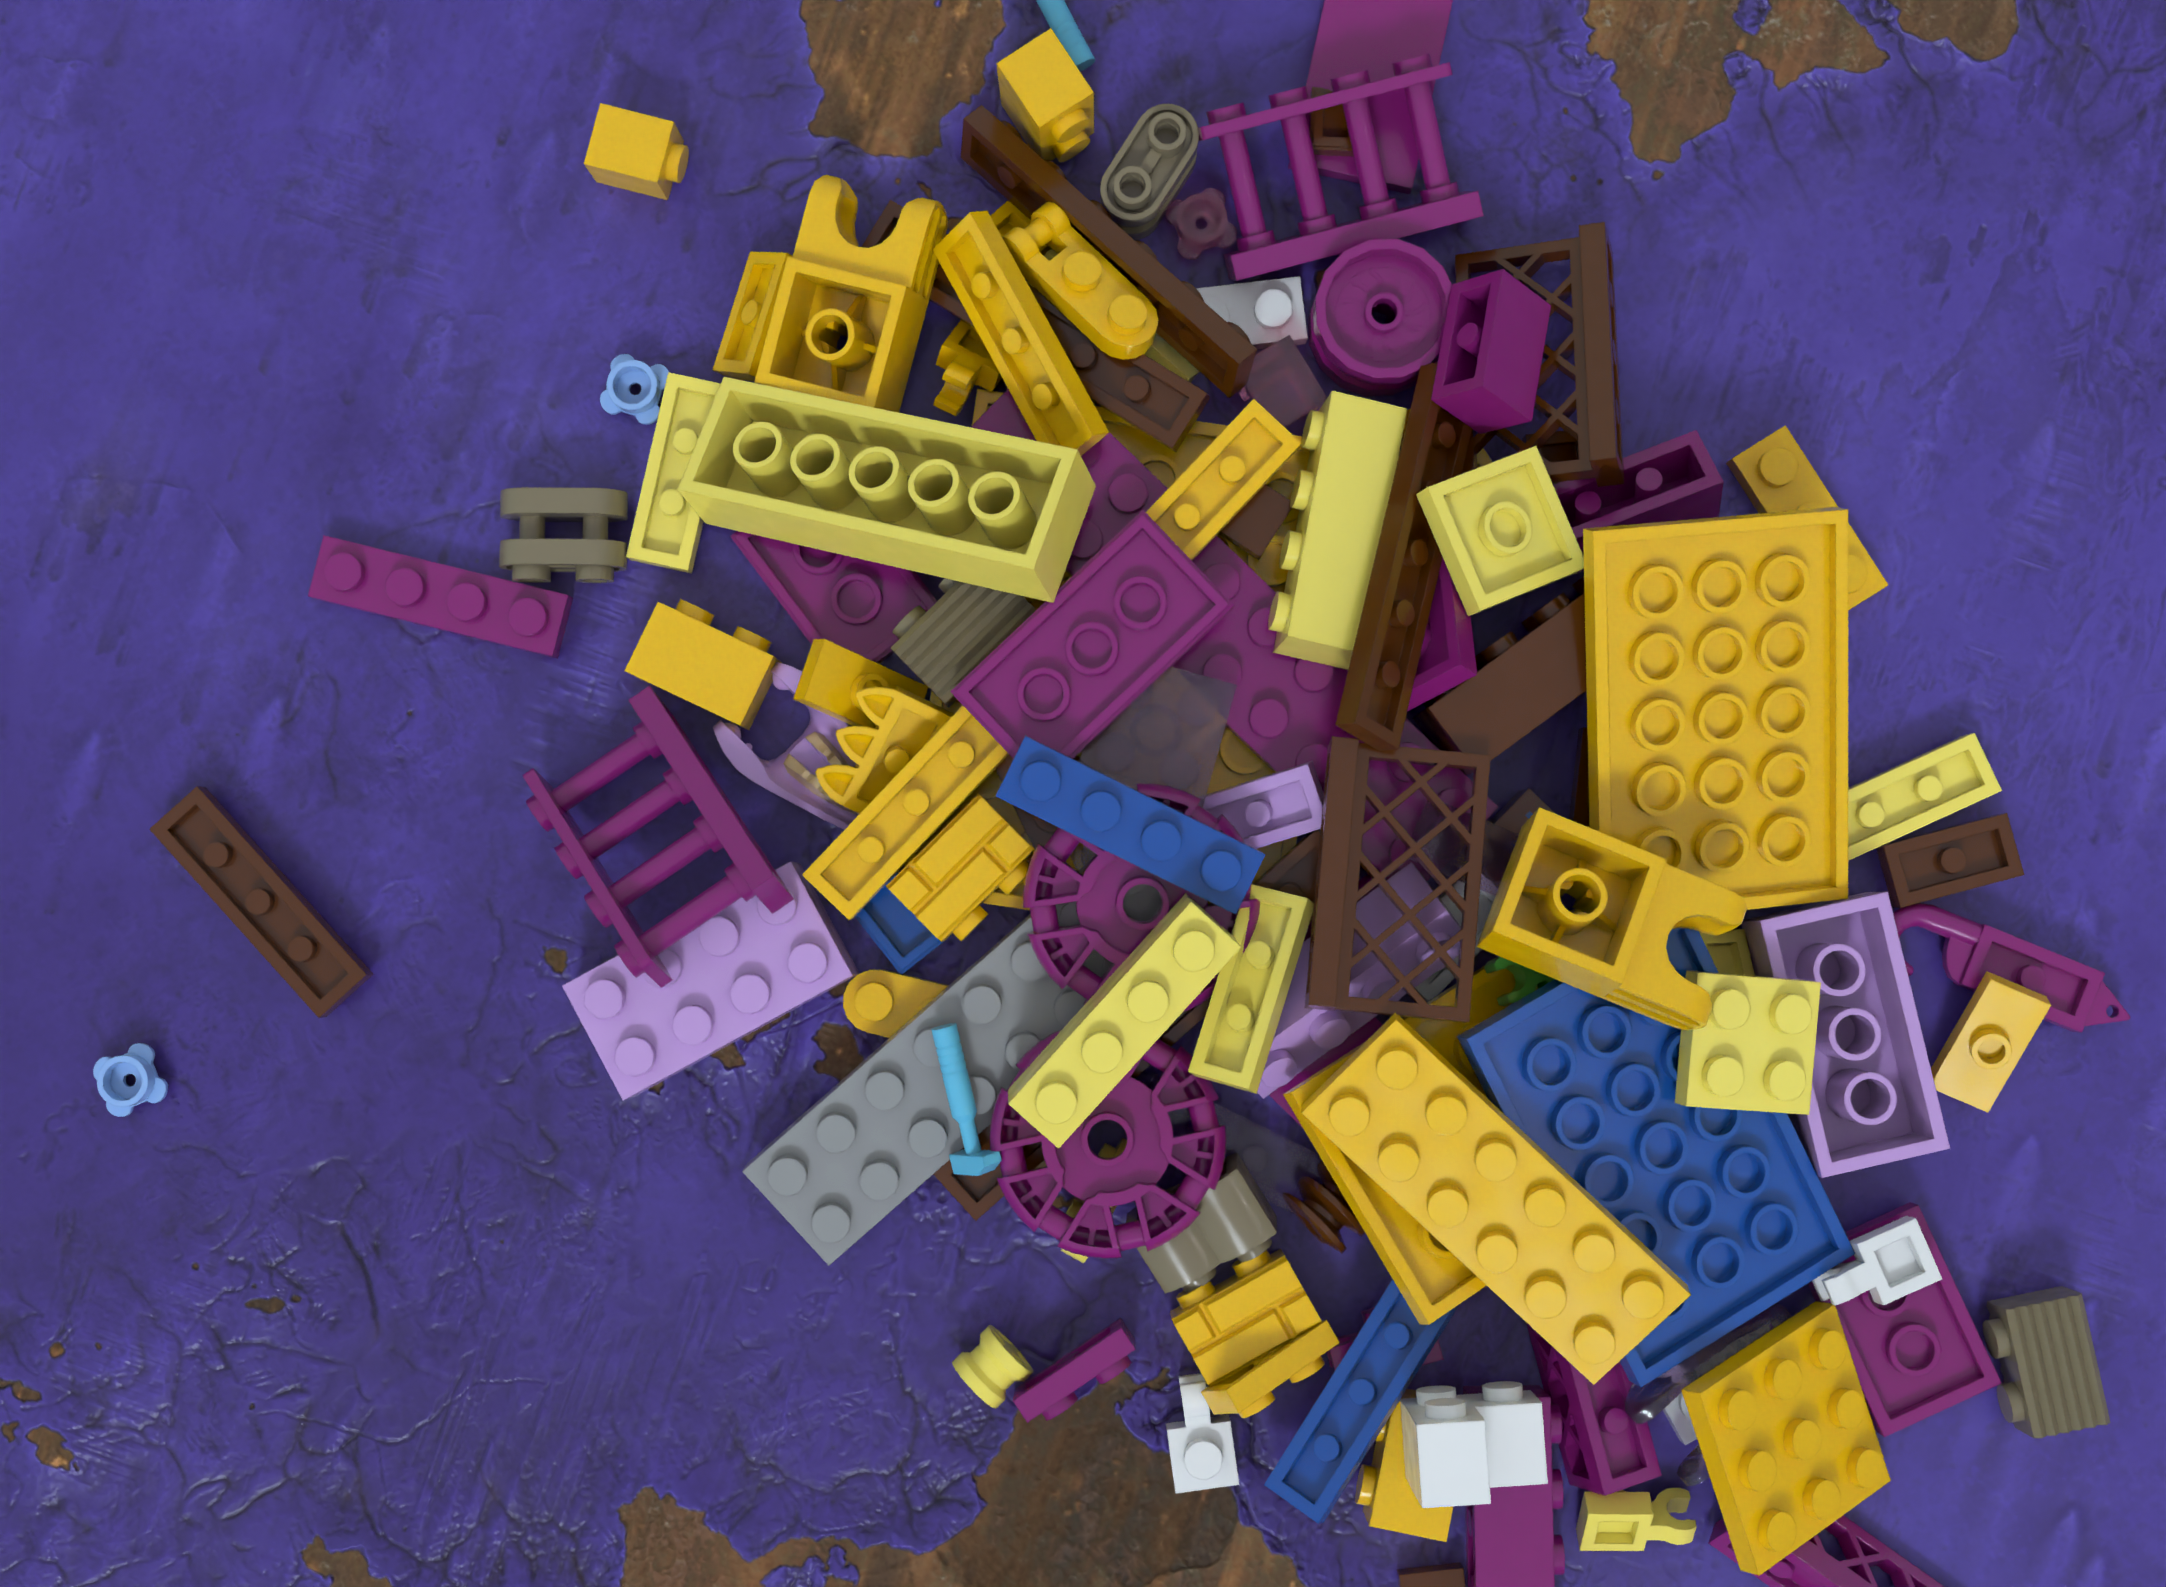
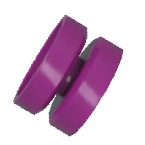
M1372 239L1345 250L1325 271L1308 317L1309 346L1320 369L1339 387L1365 397L1393 396L1415 386L1420 366L1435 363L1439 358L1452 286L1444 267L1424 248L1400 239ZM1373 312L1386 315L1385 324L1378 323L1372 316Z

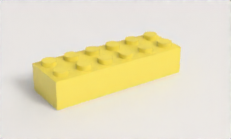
M723 377L677 490L701 519L709 525L1054 603L1096 485L1078 449Z

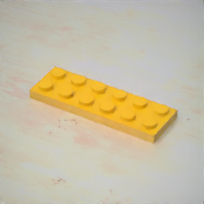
M1396 1012L1302 1104L1301 1114L1593 1385L1691 1296L1688 1285Z

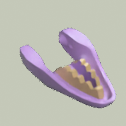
M776 662L771 669L774 686L779 690H789L795 695L802 671ZM805 705L809 709L810 721L804 733L786 752L769 761L760 759L752 751V744H745L741 740V730L735 723H723L720 720L713 726L723 753L735 769L751 781L844 830L859 815V813L831 799L822 789L815 773L817 768L827 765L839 764L855 767L856 763L842 750L835 734L838 729L848 727L847 723Z

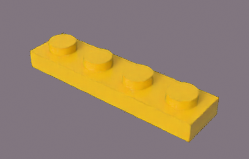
M988 211L969 212L932 250L1036 441L1078 449L1082 456L1105 437L1109 431Z

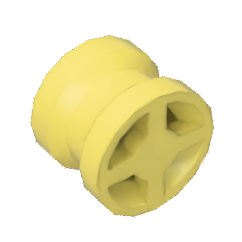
M989 1325L980 1333V1343L971 1352H961L952 1361L955 1370L971 1390L986 1404L995 1409L1005 1401L1006 1390L1015 1381L1024 1382L1033 1373L1031 1365L1006 1336L992 1325Z

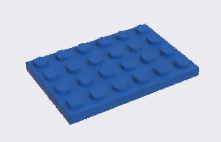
M1676 928L1670 931L1666 949L1669 961L1681 976L1686 979V970L1719 973L1699 931L1686 928ZM1554 979L1458 1035L1457 1038L1487 1098L1688 1285L1691 1296L1620 1360L1629 1381L1639 1387H1643L1848 1259L1855 1252L1787 1113L1688 1107L1675 1103L1681 1029L1663 1024Z

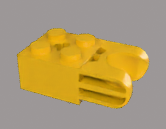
M823 175L814 181L810 190L793 257L787 256L754 382L899 413L939 264L932 249L947 233L948 218L946 211L939 201L923 197L909 201L903 207L897 225L887 239L881 244L870 248L859 247L855 235L858 198L849 184L842 178ZM842 335L847 337L848 340L845 346L839 350L837 349V342Z
M1539 807L1521 827L1476 947L1681 1030L1700 1029L1707 1025L1712 1010L1710 995L1705 989L1688 981L1675 970L1669 961L1666 949L1668 935L1672 929L1676 928L1692 929L1709 935H1721L1742 924L1747 911V904L1743 897L1737 893L1666 864L1667 859ZM1565 893L1574 897L1576 901L1572 908L1579 909L1581 912L1573 914L1568 911L1562 904L1560 897Z

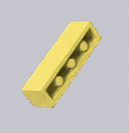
M1332 390L1319 411L1312 409L1309 411L1301 440V447L1310 449L1307 471L1301 469L1298 471L1290 500V507L1299 509L1296 531H1287L1279 559V568L1288 570L1284 593L1276 592L1268 619V630L1277 632L1273 653L1346 670L1349 669L1398 463L1407 408Z
M1185 893L1008 1089V1104L1059 1149L1240 950L1241 946L1238 941Z

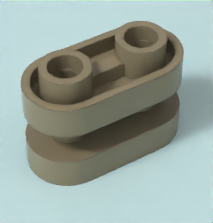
M1159 104L1148 109L1134 126L1101 180L1100 204L1109 212L1113 222L1134 240L1143 239L1155 231L1195 168L1199 141L1198 126L1193 116L1186 109L1178 105Z
M540 487L507 488L500 491V517L519 521V539L501 540L499 548V568L512 570V581L547 583L551 582V572H575V581L612 583L614 582V572L627 570V543L608 540V522H620L628 519L627 492L607 488ZM545 522H583L582 539H545Z

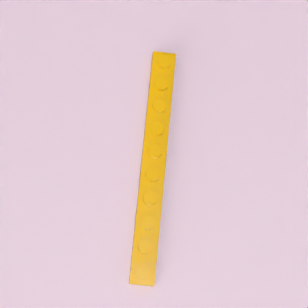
M1253 399L1146 513L1193 561L1290 459L1302 443ZM962 705L812 863L802 876L848 920H852L1009 755L1008 752Z

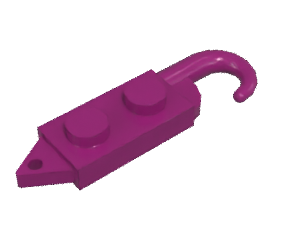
M1917 903L1899 908L1893 913L1899 939L1901 934L1910 927H1920L1946 937L1942 950L1943 968L1947 977L1956 985L1975 992L1986 971L2047 996L2051 1007L2043 1020L2072 1032L2082 1033L2084 1026L2130 1019L2128 1012L2102 981L2105 975L2104 972L1986 924L1976 923L1935 905ZM1905 961L1907 973L1910 976L1913 974L1914 969L1912 965ZM2109 1006L2113 1009L2111 1016H2108L2106 1012Z

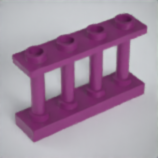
M1430 54L1392 63L1395 76L1383 80L1370 82L1368 70L1330 79L1333 93L1309 99L1306 86L1269 95L1271 109L1247 115L1244 102L1206 112L1209 125L1197 128L1199 141L1219 136L1242 237L1236 239L1238 251L1223 254L1228 278L1238 281L1341 254L1345 250L1367 240L1398 239L1484 216L1479 191L1459 192L1457 181L1450 182L1429 81L1453 75L1450 62L1432 66ZM1404 88L1426 189L1420 190L1421 203L1398 208L1396 197L1389 198L1367 97ZM1342 104L1364 205L1358 207L1360 219L1337 224L1335 214H1328L1305 113ZM1280 120L1303 221L1297 223L1299 235L1275 240L1273 230H1266L1244 129Z
M649 685L628 700L641 719V722L633 727L634 735L555 789L534 768L522 776L534 794L526 800L530 811L547 832L555 828L563 841L554 848L558 857L575 879L584 876L592 891L584 895L589 908L605 928L613 924L621 936L622 940L614 945L617 954L636 978L645 972L662 988L673 979L658 955L742 897L747 902L754 896H757L773 914L794 900V898L672 712ZM662 754L665 756L672 768L662 774L665 778L663 782L583 835L569 812L571 808L647 756L651 755L654 759ZM693 800L702 813L701 816L693 821L695 828L613 883L598 857L679 801L685 806ZM724 848L733 861L730 866L724 869L727 876L643 932L628 905L709 849L716 853Z

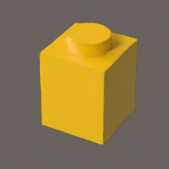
M600 103L584 165L598 183L668 200L673 182L681 183L684 178L688 164L689 148L683 145L684 140L674 121Z

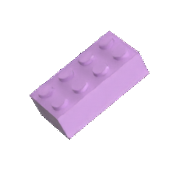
M791 861L775 870L794 898V900L772 914L757 896H754L747 902L741 897L660 953L658 956L673 979L661 988L645 972L636 978L625 966L619 955L562 985L622 1100L629 1099L648 1090L860 974L812 884L802 876L805 871L800 863Z
M1864 892L1850 895L1848 899L1824 901L1743 920L1741 926L1742 929H1745L1755 976L1821 982L1809 1115L1787 1113L1817 1176L1821 1178L1950 1149L1888 892Z

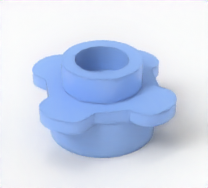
M629 354L618 355L612 360L610 365L611 371L606 383L607 390L603 391L600 395L602 408L611 415H616L620 412L633 415L643 425L655 423L658 419L660 410L658 404L665 388L668 369L661 364L649 367L647 364L635 360ZM634 384L641 385V392L638 395H633L630 392V388Z
M145 1043L133 1044L129 1048L128 1053L113 1058L102 1057L96 1062L93 1075L97 1080L98 1091L106 1101L107 1110L112 1115L117 1117L128 1116L132 1113L135 1106L147 1101L158 1103L166 1097L168 1083L165 1079L158 1076L153 1064L155 1051L151 1046ZM128 1074H133L136 1078L133 1086H129L126 1083Z

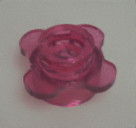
M1208 188L1202 193L1191 195L1184 201L1176 199L1168 205L1166 220L1169 224L1175 226L1179 237L1177 251L1183 258L1195 260L1200 257L1202 251L1216 246L1227 249L1234 244L1237 229L1227 220L1226 199L1221 191ZM1198 219H1204L1207 222V227L1205 229H1198L1195 222Z

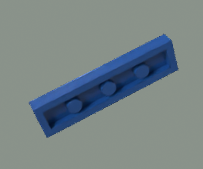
M1026 735L996 793V797L1235 915L1265 857L1263 852Z
M1392 1279L1264 1485L1316 1523H1324L1459 1305L1430 1325L1419 1324Z

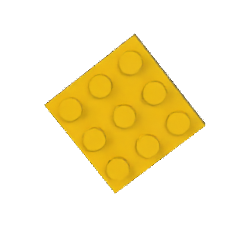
M1813 1302L1681 1389L1741 1571L1760 1576L1891 1481L1836 1306L1831 1303Z

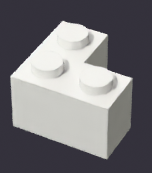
M1513 1381L1486 1383L1482 1385L1483 1393L1456 1395V1388L1452 1386H1426L1416 1389V1398H1402L1400 1400L1405 1476L1422 1508L1491 1504L1490 1488L1548 1484L1542 1402L1531 1390L1523 1391L1522 1383Z

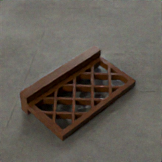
M1605 222L1579 225V237L1455 255L1456 283L1471 279V273L1504 269L1551 305L1549 317L1556 311L1573 324V332L1555 351L1547 345L1544 346L1543 358L1546 361L1541 365L1537 390L1557 369L1574 380L1576 390L1557 410L1536 395L1534 408L1549 419L1526 443L1506 428L1482 434H1476V431L1472 429L1462 474L1477 468V454L1495 435L1518 453L1537 446L1539 450L1561 427L1578 440L1579 459L1551 463L1541 456L1552 483L1595 478L1598 487L1624 484L1613 251ZM1570 259V275L1553 293H1550L1531 279L1544 263ZM1570 295H1572V308L1564 303ZM1573 352L1575 366L1566 360ZM1576 409L1577 425L1568 419Z
M1332 736L1327 749L1304 1008L1391 1016L1396 1012L1402 1017L1462 1023L1469 1022L1491 755L1400 746L1399 749L1378 751L1366 743H1359V739ZM1369 760L1396 762L1413 784L1385 806L1367 785ZM1411 764L1434 767L1421 776ZM1445 767L1474 770L1472 797L1453 813L1427 784ZM1417 790H1420L1444 820L1416 843L1391 812ZM1367 800L1376 810L1377 814L1364 824L1365 803ZM1471 808L1468 832L1458 818ZM1383 819L1408 850L1379 873L1361 849L1363 835ZM1450 826L1468 849L1466 864L1446 879L1421 848ZM1414 855L1439 886L1410 909L1385 878ZM1361 865L1372 880L1358 890ZM1465 874L1464 898H1462L1452 884ZM1378 885L1403 916L1377 938L1373 939L1356 919V906L1359 899ZM1442 892H1445L1462 912L1461 930L1441 946L1416 917V914ZM1408 921L1433 953L1404 976L1379 945ZM1355 931L1367 946L1352 957ZM1460 941L1457 965L1448 955L1447 951ZM1372 951L1397 983L1378 999L1349 997L1351 968ZM1439 958L1457 979L1455 1007L1427 1004L1410 981ZM1403 988L1414 1003L1389 1001V999Z

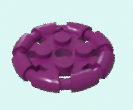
M1153 783L1136 784L1137 791L1245 843L1236 828L1223 814L1216 818L1198 805L1201 798L1171 786ZM1059 827L1045 846L1038 843L1029 863L1023 890V908H1030L1033 931L1028 932L1027 935L1037 959L1049 977L1061 989H1064L1067 985L1084 997L1083 1005L1088 1002L1185 893L1230 934L1232 933L1238 911L1235 915L1213 903L1208 904L1207 900ZM1079 843H1082L1096 853L1082 874L1066 863V860ZM1139 884L1154 887L1161 896V906L1158 913L1145 921L1132 919L1125 913L1123 908L1125 894L1129 889ZM1251 885L1239 909L1250 907L1243 953L1253 935L1260 911V901L1249 899ZM1076 901V913L1080 924L1066 927L1059 926L1056 904ZM1093 949L1112 962V965L1101 977L1083 965ZM1218 974L1183 1012L1211 998Z
M1061 1030L1039 1041L1015 1064L1020 1070L1008 1089ZM1158 1039L1141 1058L1163 1072L1155 1088L1151 1090L1141 1080L1131 1077L1140 1063V1059L1059 1149L1008 1104V1089L1006 1090L1001 1087L995 1101L990 1125V1150L1000 1151L1002 1160L999 1163L1002 1176L996 1179L1010 1207L1034 1233L1037 1228L1042 1229L1060 1241L1057 1247L1074 1254L1104 1259L1122 1258L1121 1251L1146 1246L1147 1251H1151L1166 1244L1187 1229L1201 1214L1197 1210L1198 1205L1209 1188L1216 1190L1222 1174L1227 1143L1226 1125H1219L1214 1101L1218 1100L1219 1097L1212 1081L1196 1077L1188 1072L1193 1056L1184 1047L1180 1046L1176 1050ZM1188 1107L1193 1132L1173 1137L1172 1123L1168 1112ZM1102 1120L1115 1121L1126 1132L1127 1145L1123 1152L1116 1157H1100L1093 1152L1089 1145L1090 1129ZM1042 1142L1043 1156L1047 1166L1028 1170L1022 1146ZM1169 1163L1186 1173L1175 1194L1157 1185ZM1062 1187L1073 1196L1084 1201L1074 1218L1052 1205ZM1135 1201L1140 1220L1115 1225L1110 1206H1118Z

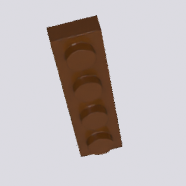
M196 786L149 829L318 1018L327 1017L373 975L371 970L206 787Z

